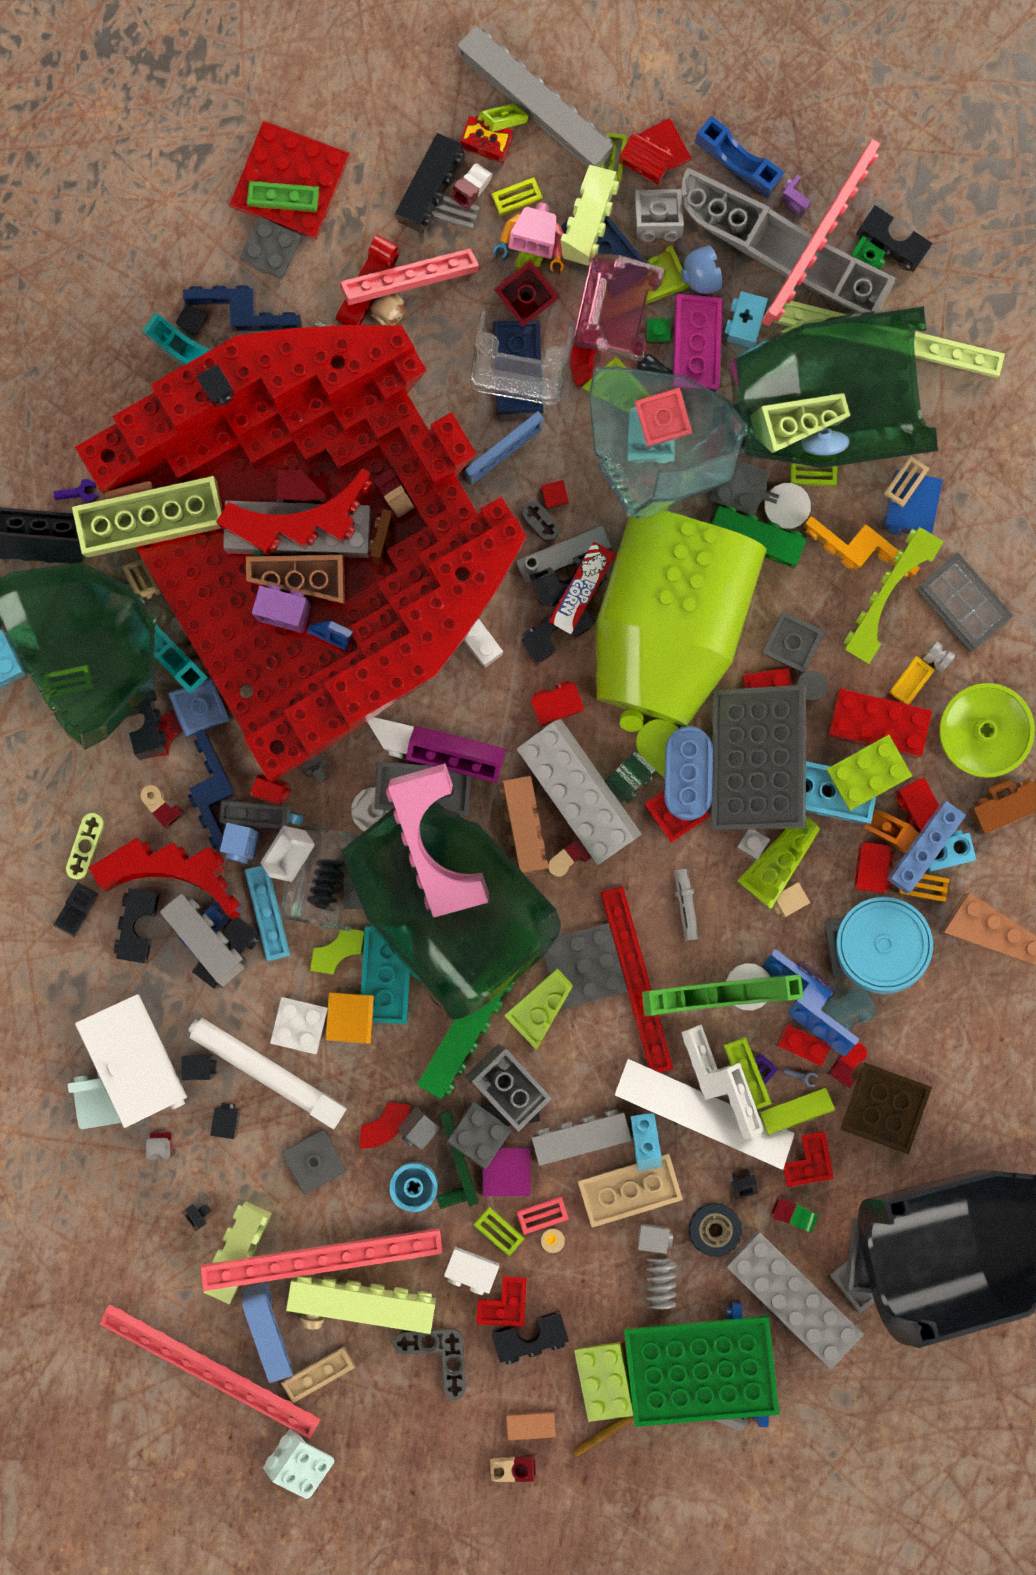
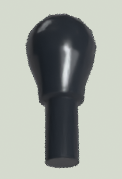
M646 353L638 358L637 368L641 373L659 377L664 376L672 380L673 370L666 368L653 355Z

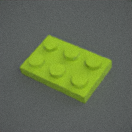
M890 735L826 769L849 811L912 777Z
M622 1342L576 1348L574 1352L588 1422L633 1416L630 1380Z

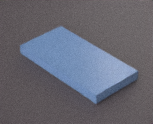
M539 411L465 469V480L469 485H473L542 430L543 416Z

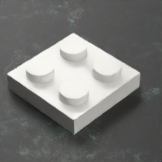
M281 997L270 1044L317 1054L328 1008Z

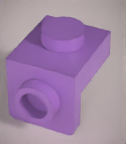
M797 175L793 181L789 179L783 186L782 191L784 193L781 200L787 204L790 211L804 216L810 207L811 201L795 190L801 179Z

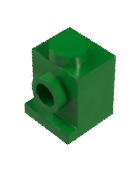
M863 236L850 256L881 270L886 262L883 258L886 252L867 241V238ZM866 253H868L869 255H871V256L874 257V258L869 259V258L866 256Z

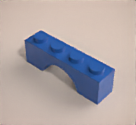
M712 115L697 132L695 143L766 199L781 182L784 171L767 158H759L746 151L734 139L730 129Z

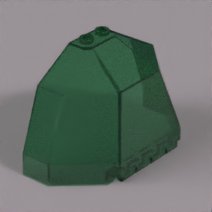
M83 562L10 572L0 577V618L17 654L24 656L21 658V662L27 672L32 674L31 678L41 693L44 692L42 696L51 711H55L54 716L60 726L64 728L68 737L86 750L107 739L154 689L155 625H157V621L153 613H148L144 608L145 602L140 593L136 594L131 586Z

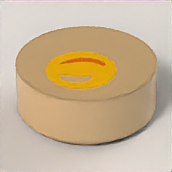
M550 1228L542 1234L541 1244L547 1252L557 1253L564 1247L565 1238L560 1230Z

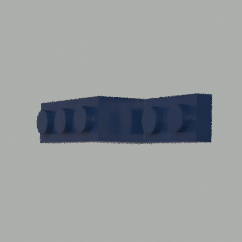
M238 285L235 289H226L225 286H213L212 289L191 286L189 289H183L185 304H230V326L233 332L302 328L301 316L296 315L295 312H284L282 315L262 312L259 313V316H256L255 292L253 288L246 285Z
M202 729L194 733L197 738L194 740V744L198 752H203L207 759L204 761V765L208 773H214L215 776L190 787L191 794L188 797L193 807L198 806L201 812L198 818L203 828H208L212 835L208 839L213 849H218L221 852L220 848L224 834L211 806L236 795L206 731Z

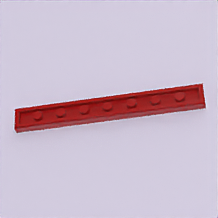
M620 886L600 892L648 1068L659 1073L672 1070L674 1068L659 1014L644 1016L642 992L651 991L652 989L624 888Z

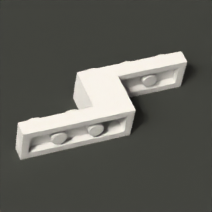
M702 1024L681 1032L705 1100L728 1094L730 1105L736 1115L738 1127L742 1132L743 1138H751L763 1132L764 1129L740 1063L717 1069Z

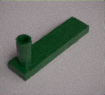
M450 1110L440 1113L447 1138L455 1128ZM450 1145L463 1187L437 1195L439 1207L444 1209L468 1201L469 1206L478 1204V1198L465 1157Z

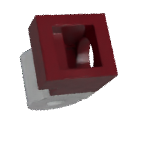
M476 163L468 174L455 183L451 199L468 210L487 187L493 174ZM460 193L467 197V200L461 198Z

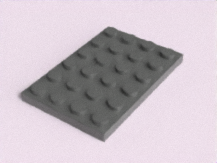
M794 685L713 690L712 830L806 828V686Z

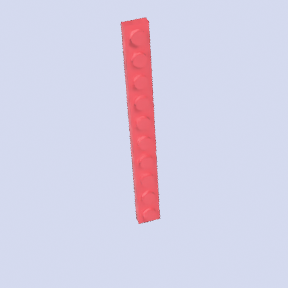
M872 139L861 154L762 318L761 322L769 327L774 320L778 322L786 309L783 308L785 302L789 304L795 296L796 291L793 290L795 285L800 286L807 274L804 273L806 267L810 269L816 261L817 256L814 255L816 250L819 252L822 250L828 240L825 238V235L827 233L831 234L838 224L835 221L837 215L839 217L843 215L848 207L845 202L847 199L851 200L859 188L856 187L857 182L862 183L869 171L866 170V167L868 165L872 166L879 154L876 151L880 143Z
M439 1228L203 1264L200 1265L203 1291L442 1254L441 1236Z
M109 1304L99 1325L309 1439L321 1420L311 1412L295 1406L292 1402L284 1400L266 1388L260 1387L248 1378L238 1375L228 1367L216 1363L206 1355L194 1351L184 1343L170 1338L164 1332L148 1326L142 1320L126 1314L119 1308Z

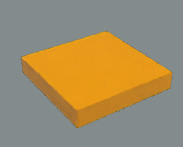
M329 993L326 1040L371 1044L374 996Z

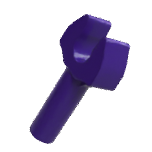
M82 479L78 488L54 491V499L61 500L80 497L85 504L92 503L99 496L97 494L87 495L86 489L97 487V485L89 479Z

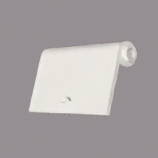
M139 994L75 1023L123 1128L169 1106L174 1110L185 1104L183 1100L187 1098L185 1090Z

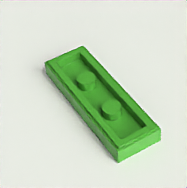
M249 181L247 205L249 207L317 212L319 187Z

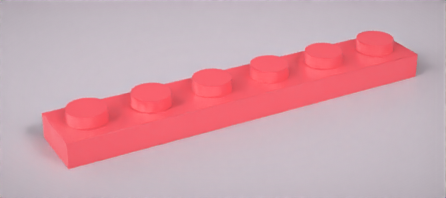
M466 249L341 281L340 289L347 304L352 305L479 271V264L471 249Z

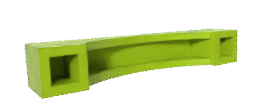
M920 527L917 530L912 529L905 540L908 542L907 547L904 551L901 549L898 551L893 559L896 565L892 571L887 570L880 581L884 584L881 590L873 592L868 601L871 604L867 612H861L856 620L859 626L855 632L850 630L843 642L846 644V651L870 664L881 646V642L877 640L878 624L882 609L891 591L901 578L915 566L926 560L932 562L944 543L943 540Z

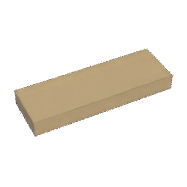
M343 1345L293 1374L292 1377L281 1381V1384L291 1402L295 1403L354 1369L356 1366Z

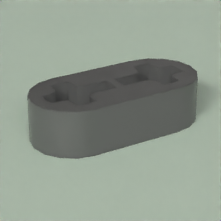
M532 501L525 504L522 515L526 523L543 541L554 540L559 532L555 520L538 502ZM529 508L532 510L538 509L537 516L540 518L539 521L534 516L530 518L527 516ZM542 522L547 527L551 525L554 527L552 529L553 535L543 534L544 527L541 525Z

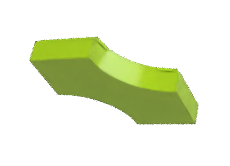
M341 928L338 937L331 944L325 947H314L310 971L334 974L338 964L344 958L351 955H361L365 931Z

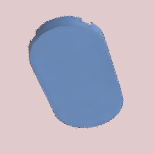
M684 726L673 732L666 743L664 800L667 809L676 818L687 821L695 820L707 812L712 802L713 745L710 738L701 729L694 726Z

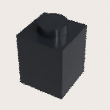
M218 364L196 376L214 408L218 405L223 407L233 400L232 397L236 395Z
M213 1055L181 1056L182 1080L213 1079V1074H217V1060H213Z
M222 1102L221 1106L215 1107L210 1136L235 1139L237 1137L241 1109L235 1108L236 1104Z

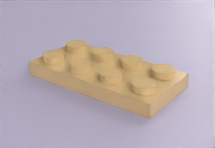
M669 1153L661 1155V1168L638 1171L637 1163L578 1180L591 1227L593 1228L683 1200Z

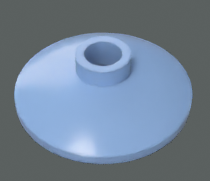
M824 428L803 438L801 441L803 450L814 455L837 454L844 451L849 445V439L845 434L832 431L829 428Z

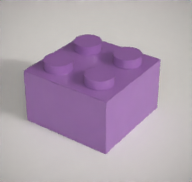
M267 584V587L259 586L252 615L259 622L304 634L311 605L303 593L290 590L288 594L281 591V588L278 586Z

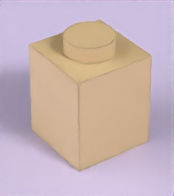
M799 882L781 892L773 905V909L777 915L781 914L782 917H787L808 905L810 901Z

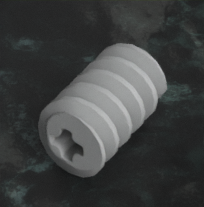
M647 1258V1261L653 1263V1266L646 1268L647 1271L653 1273V1276L646 1278L647 1281L653 1283L652 1286L646 1287V1290L653 1292V1295L646 1297V1300L653 1302V1305L647 1306L648 1308L670 1309L676 1306V1302L671 1300V1298L676 1297V1292L670 1290L676 1287V1282L670 1279L677 1277L676 1272L671 1271V1269L677 1267V1264L670 1261L672 1260L671 1258Z

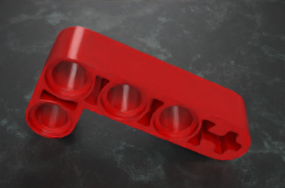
M376 235L368 249V259L358 277L392 269L399 257L398 245ZM376 298L348 305L346 300H344L335 320L344 325H362Z

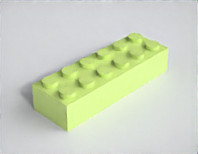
M214 476L74 506L72 510L81 551L88 558L220 529L221 527L218 526L216 521L222 513L223 507L217 481Z
M314 1274L297 1276L291 1281L286 1311L431 1334L436 1298L432 1297V1293L418 1291L417 1295L410 1294L408 1289L395 1287L394 1291L385 1290V1286L380 1284H371L370 1287L361 1286L359 1281L347 1280V1283L337 1282V1278L323 1276V1279L313 1278Z

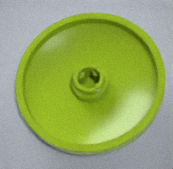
M994 683L976 684L958 692L945 706L939 723L940 743L947 758L961 771L976 777H997L1017 768L1028 756L1035 737V723L1027 703L1010 688Z

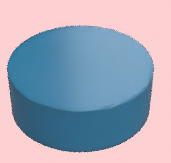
M290 811L289 823L300 825L304 816Z

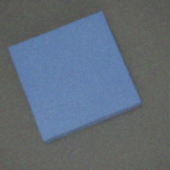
M211 677L202 682L191 694L184 687L168 693L185 738L195 735L194 733L202 729L208 730L230 721L218 689Z

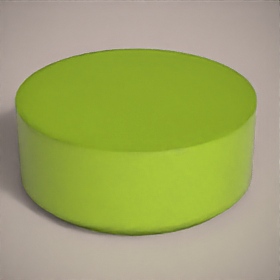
M626 710L621 714L620 726L622 729L636 732L643 727L644 717L640 712Z

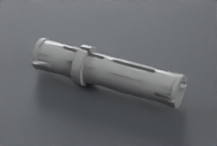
M689 868L674 870L677 887L675 895L676 897L678 896L684 941L699 939L692 896L694 889H691Z

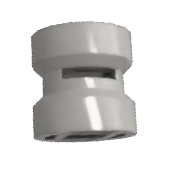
M936 641L925 654L923 660L928 664L934 662L935 669L942 673L956 655L951 651H942L943 645Z

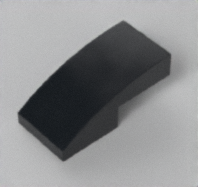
M77 882L65 902L66 905L54 922V927L75 938L94 905L98 893Z

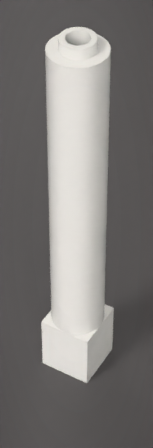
M201 1018L200 1021L195 1019L188 1030L191 1033L189 1038L306 1110L311 1116L332 1129L336 1128L346 1112L347 1106L326 1093L317 1090L206 1019Z

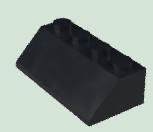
M0 507V559L8 558L23 561L31 560L46 563L83 565L85 556L81 551L73 513Z

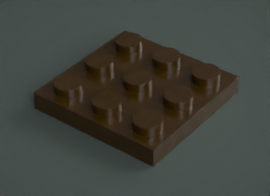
M864 1062L840 1130L909 1155L932 1087Z

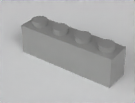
M181 893L162 909L160 913L216 982L221 986H225L245 968L240 963L243 958L234 948L230 950L226 944L229 941L220 931L216 933L213 930V921L206 914L202 916L197 909L200 906L193 897L187 898Z
M618 1109L604 1112L605 1116L595 1118V1115L581 1118L582 1122L573 1125L572 1121L558 1124L559 1129L550 1131L549 1127L536 1130V1135L531 1137L539 1166L632 1141L624 1112H618Z

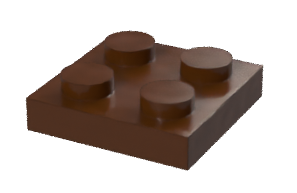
M384 509L381 516L377 515L374 525L376 537L375 539L371 538L368 549L374 564L383 567L387 557L386 550L389 549L396 522L392 511Z

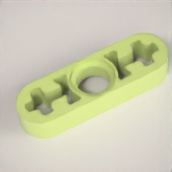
M89 813L85 815L80 824L66 866L68 876L73 879H83L89 873L88 867L92 864L105 825L103 818L98 814ZM95 817L96 822L99 823L98 828L94 827L91 832L92 835H96L95 839L89 836H82L84 831L89 833L90 826L87 825L88 820L92 821ZM82 840H89L92 844V848L88 853H82L79 849V844ZM76 854L88 857L87 862L82 860L80 867L84 868L82 873L78 872L77 876L74 875L75 871L72 869V866L78 865L80 860L75 858Z

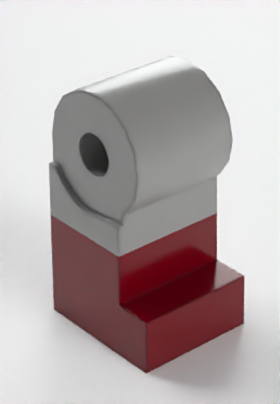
M172 1132L150 1133V1138H147L146 1141L147 1160L169 1159L173 1156Z

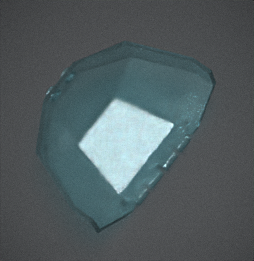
M622 367L594 368L589 393L594 452L597 458L602 460L599 462L598 467L628 516H635L636 519L651 518L732 480L743 439L747 434V426L729 400L686 376ZM680 387L693 434L647 447L634 401Z

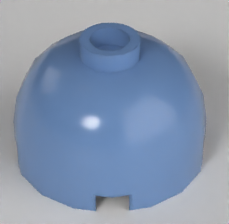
M710 245L700 247L689 253L684 262V269L681 270L683 282L685 284L688 283L690 288L696 293L708 294L722 289L720 267L716 268L714 260H717V256Z

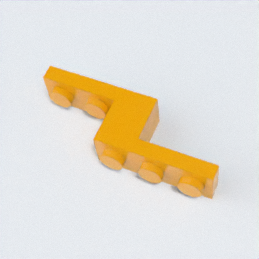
M812 516L803 526L808 537L814 541L818 539L824 544L823 548L829 554L839 556L842 559V564L850 570L854 568L857 571L874 550L878 552L877 556L883 562H890L892 565H896L893 559L899 550L866 524L849 545L844 543ZM915 566L903 577L911 579L919 571L920 567Z

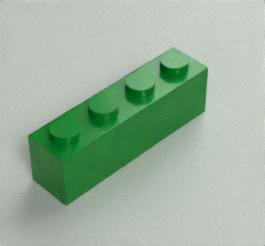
M728 505L718 506L712 525L740 533L761 543L767 550L764 557L792 569L797 566L807 540L802 538L801 533L794 530H789V532L781 530V526L773 522H767V524L758 521L759 518L752 514L746 513L744 516Z

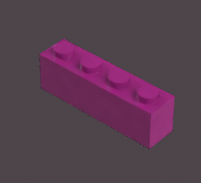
M416 725L409 739L406 760L433 767L446 764L448 771L497 783L503 769L507 749Z

